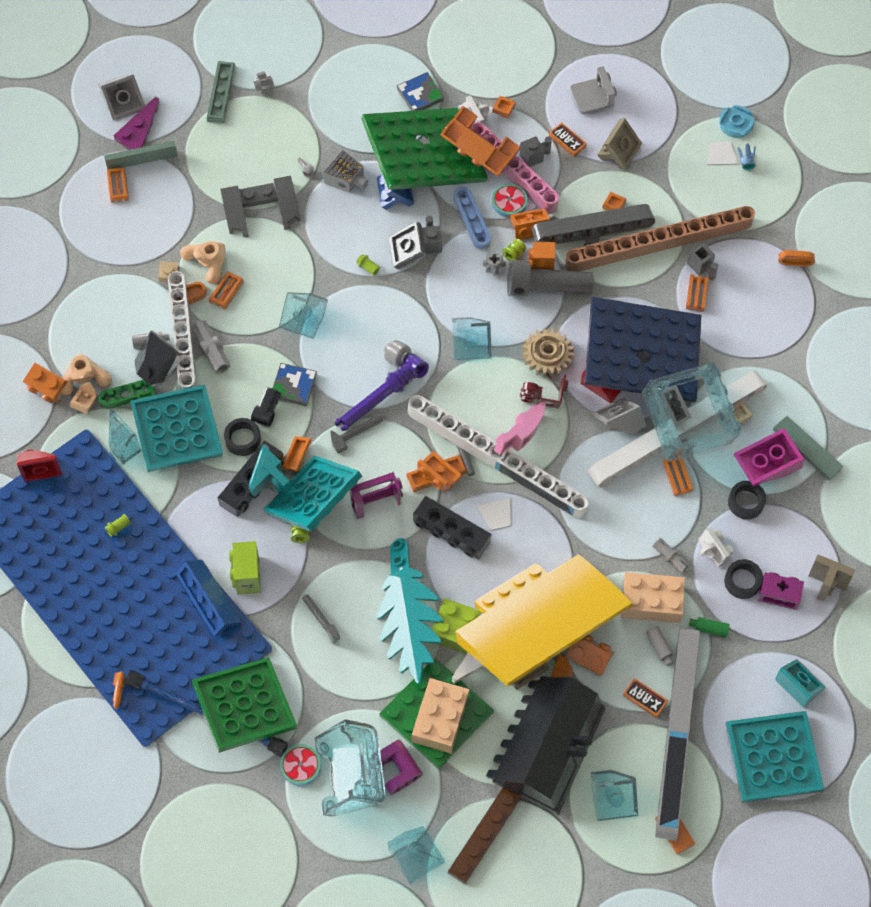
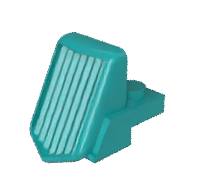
M265 444L262 445L249 482L250 492L255 497L272 482L271 486L276 492H282L286 495L290 491V481L281 473V461L269 451V447Z

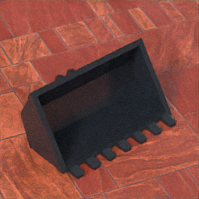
M541 676L539 680L529 682L528 687L534 689L532 695H524L521 702L528 705L525 710H516L514 717L521 720L518 725H509L507 731L514 735L511 740H502L500 746L507 750L504 755H495L493 761L500 765L497 770H488L486 777L493 779V783L559 815L582 761L587 756V750L593 742L592 739L606 708L602 705L597 692L573 677Z

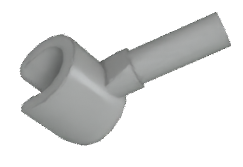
M299 157L297 161L304 168L302 173L306 178L310 179L315 174L314 168L311 164L307 165Z

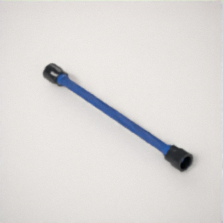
M130 670L126 676L125 685L138 690H148L195 713L197 712L199 715H204L201 706L153 685L140 673ZM274 736L258 741L273 754L280 757L286 751L289 743Z

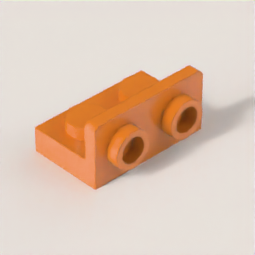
M542 208L511 214L510 221L515 231V239L534 238L531 231L532 227L537 223L550 221L546 209Z

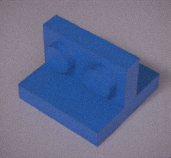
M383 175L377 177L382 208L387 210L399 202L408 207L414 204L412 188L388 190Z

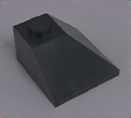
M151 330L135 359L136 374L149 385L163 383L179 352Z

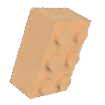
M625 572L622 593L632 602V607L621 613V618L680 623L683 616L685 577Z
M430 678L412 732V742L451 754L469 698V689Z

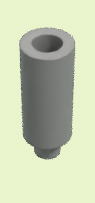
M155 332L165 341L170 340L169 333ZM149 333L132 335L133 348H141Z
M655 626L647 630L646 635L660 661H665L667 666L673 664L674 661L671 658L673 652L660 628Z

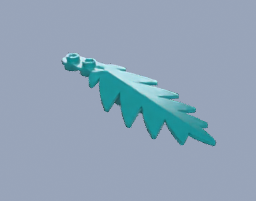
M399 538L390 546L391 574L382 586L384 591L387 589L388 591L381 603L377 618L381 620L391 611L382 630L380 640L382 642L395 632L387 658L391 660L402 651L399 672L403 674L410 668L414 680L419 685L423 675V664H434V659L422 643H442L437 634L421 621L443 623L444 620L433 609L419 601H439V598L428 587L415 580L422 579L424 576L419 571L410 568L409 543L406 539Z

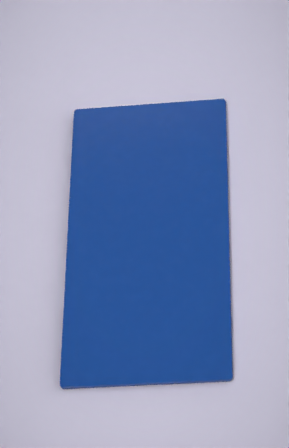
M85 429L51 453L56 455L63 475L24 482L22 476L19 475L0 489V568L143 747H147L193 711L148 690H138L125 684L120 706L115 709L113 706L115 673L124 672L126 679L129 671L134 670L145 676L146 680L150 681L153 685L200 706L192 685V679L261 660L272 652V646L220 585L219 587L241 622L238 625L228 626L220 636H213L175 574L186 561L198 560L197 557L88 429ZM125 514L130 520L131 525L118 532L117 536L110 537L105 530L107 523L111 524Z

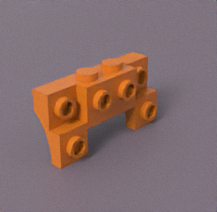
M462 106L440 135L458 147L457 151L465 157L467 155L472 157L474 164L479 167L483 165L500 177L521 147L508 137L504 138L498 148L471 129L478 116L465 106Z

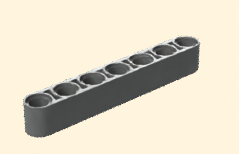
M640 204L535 224L531 231L536 242H555L556 245L648 228L655 223V218L648 204Z

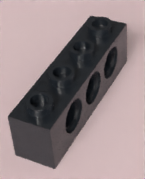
M265 440L217 497L219 506L237 518L241 513L246 512L252 499H256L259 496L258 494L254 497L249 489L250 481L248 480L252 476L262 445L265 444L269 447V451L281 461V466L284 464L283 452ZM239 492L245 493L243 496H237Z
M426 495L413 513V522L416 526L429 530L433 536L446 540L451 547H458L471 558L475 557L479 560L491 543V533ZM433 517H436V518H438L439 520L436 521V522H433V521H431L430 519L433 518ZM454 527L456 530L448 531L447 528ZM468 536L471 537L472 540L465 541L463 538Z

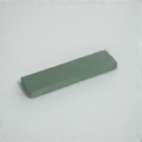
M218 61L206 117L207 122H225L236 67L234 62Z
M175 141L108 154L104 158L108 170L162 160L178 155Z
M788 416L774 426L773 430L775 432L784 428L803 458L828 480L843 468V465Z

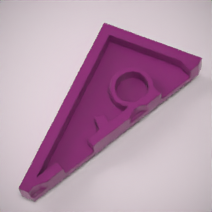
M155 97L116 132L113 135L114 140L128 150L142 148L143 144L146 143L147 135L153 124L154 114L158 110L159 98Z

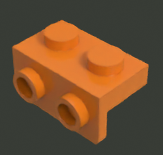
M37 363L33 364L23 380L27 385L26 389L35 395L38 392L42 394L41 398L49 403L54 401L57 404L60 402L58 396L67 384L66 380Z
M434 451L424 460L420 459L417 462L419 474L424 478L430 479L436 489L442 490L445 493L462 477L456 469Z
M587 635L570 647L566 657L601 676L615 652L611 650L612 647L603 642L599 644L593 641L594 638L591 635Z

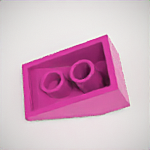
M784 428L734 453V457L753 486L786 477L801 469L804 462L803 456Z

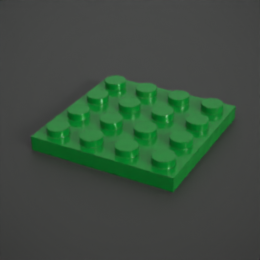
M269 657L192 679L193 688L219 753L297 729L296 721Z
M434 658V664H428L423 669L421 684L418 685L413 679L379 713V716L439 770L489 719L494 710L461 680L453 684L452 676L454 674L439 660ZM430 678L469 689V698L451 754L412 742V732Z

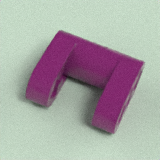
M401 740L394 741L368 759L372 767L378 766L380 768L393 761L400 771V774L385 784L390 795L401 791L423 775V772Z

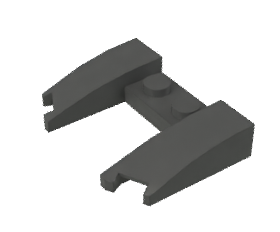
M291 175L274 178V183L239 189L237 185L221 188L229 234H232L233 229L243 231V237H249L243 208L277 201L284 230L290 228L287 222L296 217L300 221Z

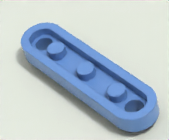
M458 187L454 191L453 199L473 245L478 249H485L491 243L490 233L471 191L467 187Z

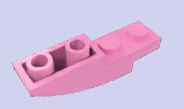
M541 402L538 405H533L529 411L520 413L515 420L516 425L509 432L498 436L494 451L501 455L510 448L515 449L517 452L524 448L534 437L540 425L546 403Z

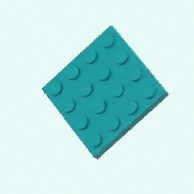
M205 385L130 401L147 472L223 456Z
M314 455L290 480V491L286 495L282 492L278 493L263 510L267 515L311 532L332 511L334 506L345 497L347 492L357 484L362 475L358 470Z
M806 711L726 721L725 725L742 803L824 791Z

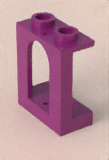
M394 472L356 484L350 489L351 505L357 519L364 517L365 504L394 495L397 504L401 505V497H403L401 489H403L400 478H396ZM385 482H391L388 486L369 492L364 495L360 494V491L380 485Z

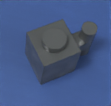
M537 136L520 142V156L529 167L543 162L544 154L548 155L551 153L552 138L548 136L545 138V142L540 143Z
M427 216L426 227H422L426 254L442 253L440 226H433V217Z
M701 243L689 252L687 264L698 275L706 271L709 274V279L715 280L719 266L714 262L715 254L704 243Z

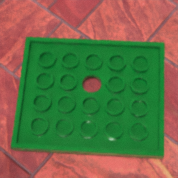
M458 108L362 115V123L388 190L486 182L488 177L483 165L479 167L474 164L472 157L469 155L465 157L457 151L458 147L440 135L446 125L458 113ZM416 136L426 137L428 144H423L420 140H416Z

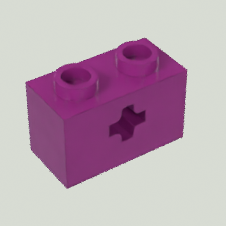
M765 572L758 601L797 610L801 601L804 581H800L796 577H783L775 572Z

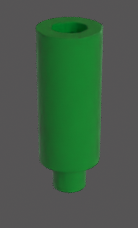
M698 617L697 620L690 618L688 626L695 627V630H700L702 633L727 638L730 624Z

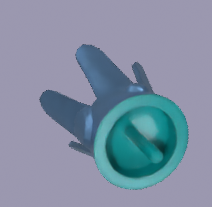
M748 143L745 145V158L741 149L737 147L742 169L750 171V169L755 168L756 146H754L753 152H751L750 145Z

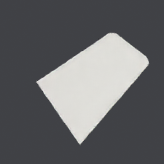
M711 142L707 164H739L731 142Z
M510 498L477 505L490 530L511 525Z

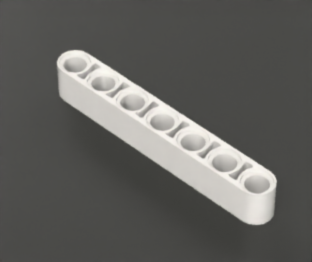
M175 271L168 276L174 346L179 352L176 357L177 376L180 389L182 390L196 387L197 380L187 285L184 275L179 271ZM180 314H184L181 318L177 317ZM181 331H186L184 334H179ZM184 347L188 348L186 351H180ZM183 365H190L188 368H182ZM187 381L192 382L190 385H183Z

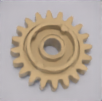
M543 328V333L536 330L535 336L530 334L529 339H525L522 358L525 359V365L530 364V371L536 369V375L543 372V377L547 373L553 377L554 372L560 375L561 369L567 371V366H571L572 359L574 358V347L571 346V340L566 341V334L560 336V330L555 334L553 333V328L550 329V332Z

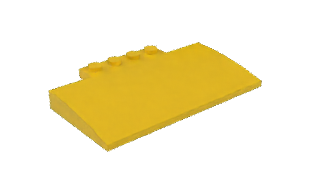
M579 554L550 573L535 563L474 601L475 607L483 614L455 631L456 641L504 684L510 686L632 607V602L610 580Z

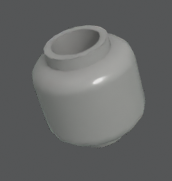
M398 340L388 343L384 348L385 360L396 367L403 366L405 358L412 354L411 348Z

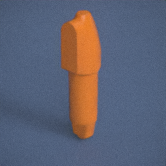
M124 672L115 673L113 706L115 709L119 708L125 682Z

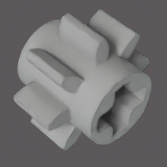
M264 71L257 73V78L253 79L256 91H261L263 94L271 92L270 88L274 87L271 75H266Z
M494 252L490 255L486 254L483 266L486 267V273L489 272L495 276L499 272L503 273L506 261L503 260V254L499 255Z

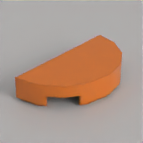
M558 654L551 677H572L573 669L567 658Z

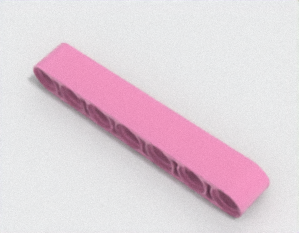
M478 122L471 126L473 131L497 148L502 143L484 124ZM516 155L509 162L503 173L515 185L524 189L527 196L541 209L545 208L549 214L554 213L558 208L559 196L557 192Z

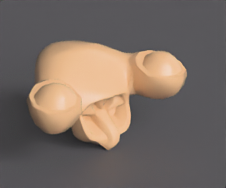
M209 241L203 244L182 247L180 251L181 258L185 261L195 258L203 266L210 268L205 277L208 283L215 284L222 278L221 269L226 255L225 244Z
M78 354L73 358L62 377L67 381V384L60 394L64 396L70 395L73 391L74 381L76 383L90 381L92 378L96 379L100 387H108L112 383V377L89 357Z

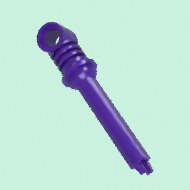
M417 354L408 355L403 362V366H400L396 372H389L385 383L342 417L337 418L335 425L338 426L342 423L344 426L340 428L341 431L349 430L350 426L393 392H403L404 387L412 382L413 379L423 378L429 371V364Z

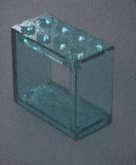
M714 362L650 380L642 391L667 462L731 444L741 433V425L734 416L733 404L729 403L727 397V388L720 379L721 372ZM703 378L722 431L681 442L662 390Z

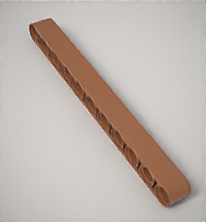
M743 206L571 249L566 254L565 268L568 271H583L746 230L752 226L755 210L750 206Z

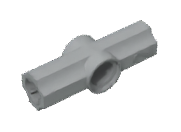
M206 320L195 322L192 326V331L199 341L203 355L209 359L216 373L226 372L231 365L223 352L219 338L216 335L214 336Z

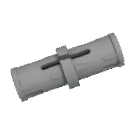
M659 538L652 546L665 558L664 560L667 563L670 562L680 573H683L690 564L677 553L678 551L672 549L662 538Z

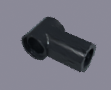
M266 387L259 405L255 406L251 414V420L270 427L275 418L274 411L282 393Z

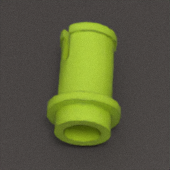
M362 254L356 261L358 267H363L373 276L380 270V266L370 260L368 255Z
M123 514L111 524L107 523L105 530L110 537L117 536V533L131 525V522Z

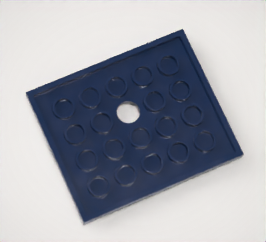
M592 297L584 385L652 396L671 386L677 385L684 401L696 402L702 315ZM639 351H645L650 355L648 363L640 361L637 357Z

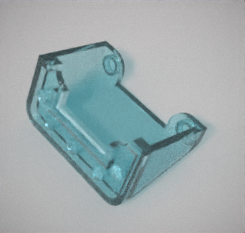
M345 719L314 737L317 753L321 757L330 760L334 796H327L323 799L322 811L324 816H338L377 805L385 800L386 792L377 730L372 725Z

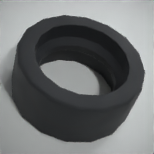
M248 418L234 419L228 423L224 431L226 447L235 455H250L260 446L261 435L259 427ZM244 428L253 432L254 438L249 444L236 445L232 442L231 436L238 429Z
M750 481L736 483L728 497V506L731 512L742 519L757 517L762 513L766 503L764 489L760 485L753 486ZM741 491L752 492L758 498V505L753 509H745L737 504L736 495Z
M741 559L731 563L727 568L724 583L731 595L740 599H748L758 593L764 577L762 570L756 563L751 560ZM736 570H748L754 575L755 584L748 589L739 588L732 580L733 573Z

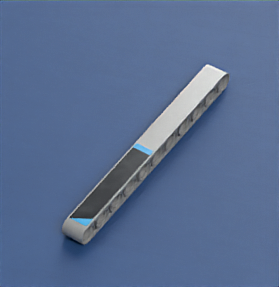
M679 628L655 832L656 838L676 841L678 836L700 630Z

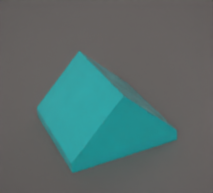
M798 659L781 667L775 678L803 708L826 688Z

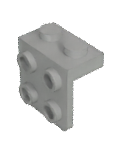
M604 66L597 68L595 79L570 86L571 93L581 114L614 106L617 91L615 86H612L609 72L606 73Z

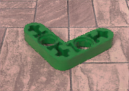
M144 380L104 390L99 394L98 398L101 407L111 409L129 404L131 400L150 397L155 394L152 385H149ZM145 386L147 391L143 392L142 387ZM122 392H131V395L128 398L121 397ZM109 397L110 402H106L105 398Z

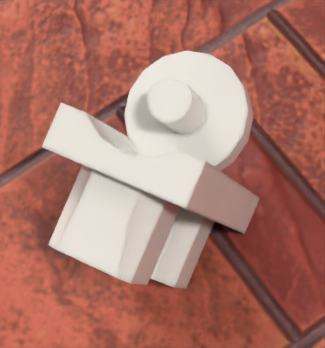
M471 95L466 97L465 103L458 106L459 110L462 106H465L478 116L474 123H483L484 119L488 118L487 113L490 111L487 104L482 105L480 102L475 104Z
M709 527L699 538L700 545L702 546L699 553L701 556L708 555L716 566L720 567L734 553V550L730 545L723 546L721 543L723 534L720 530L713 531Z

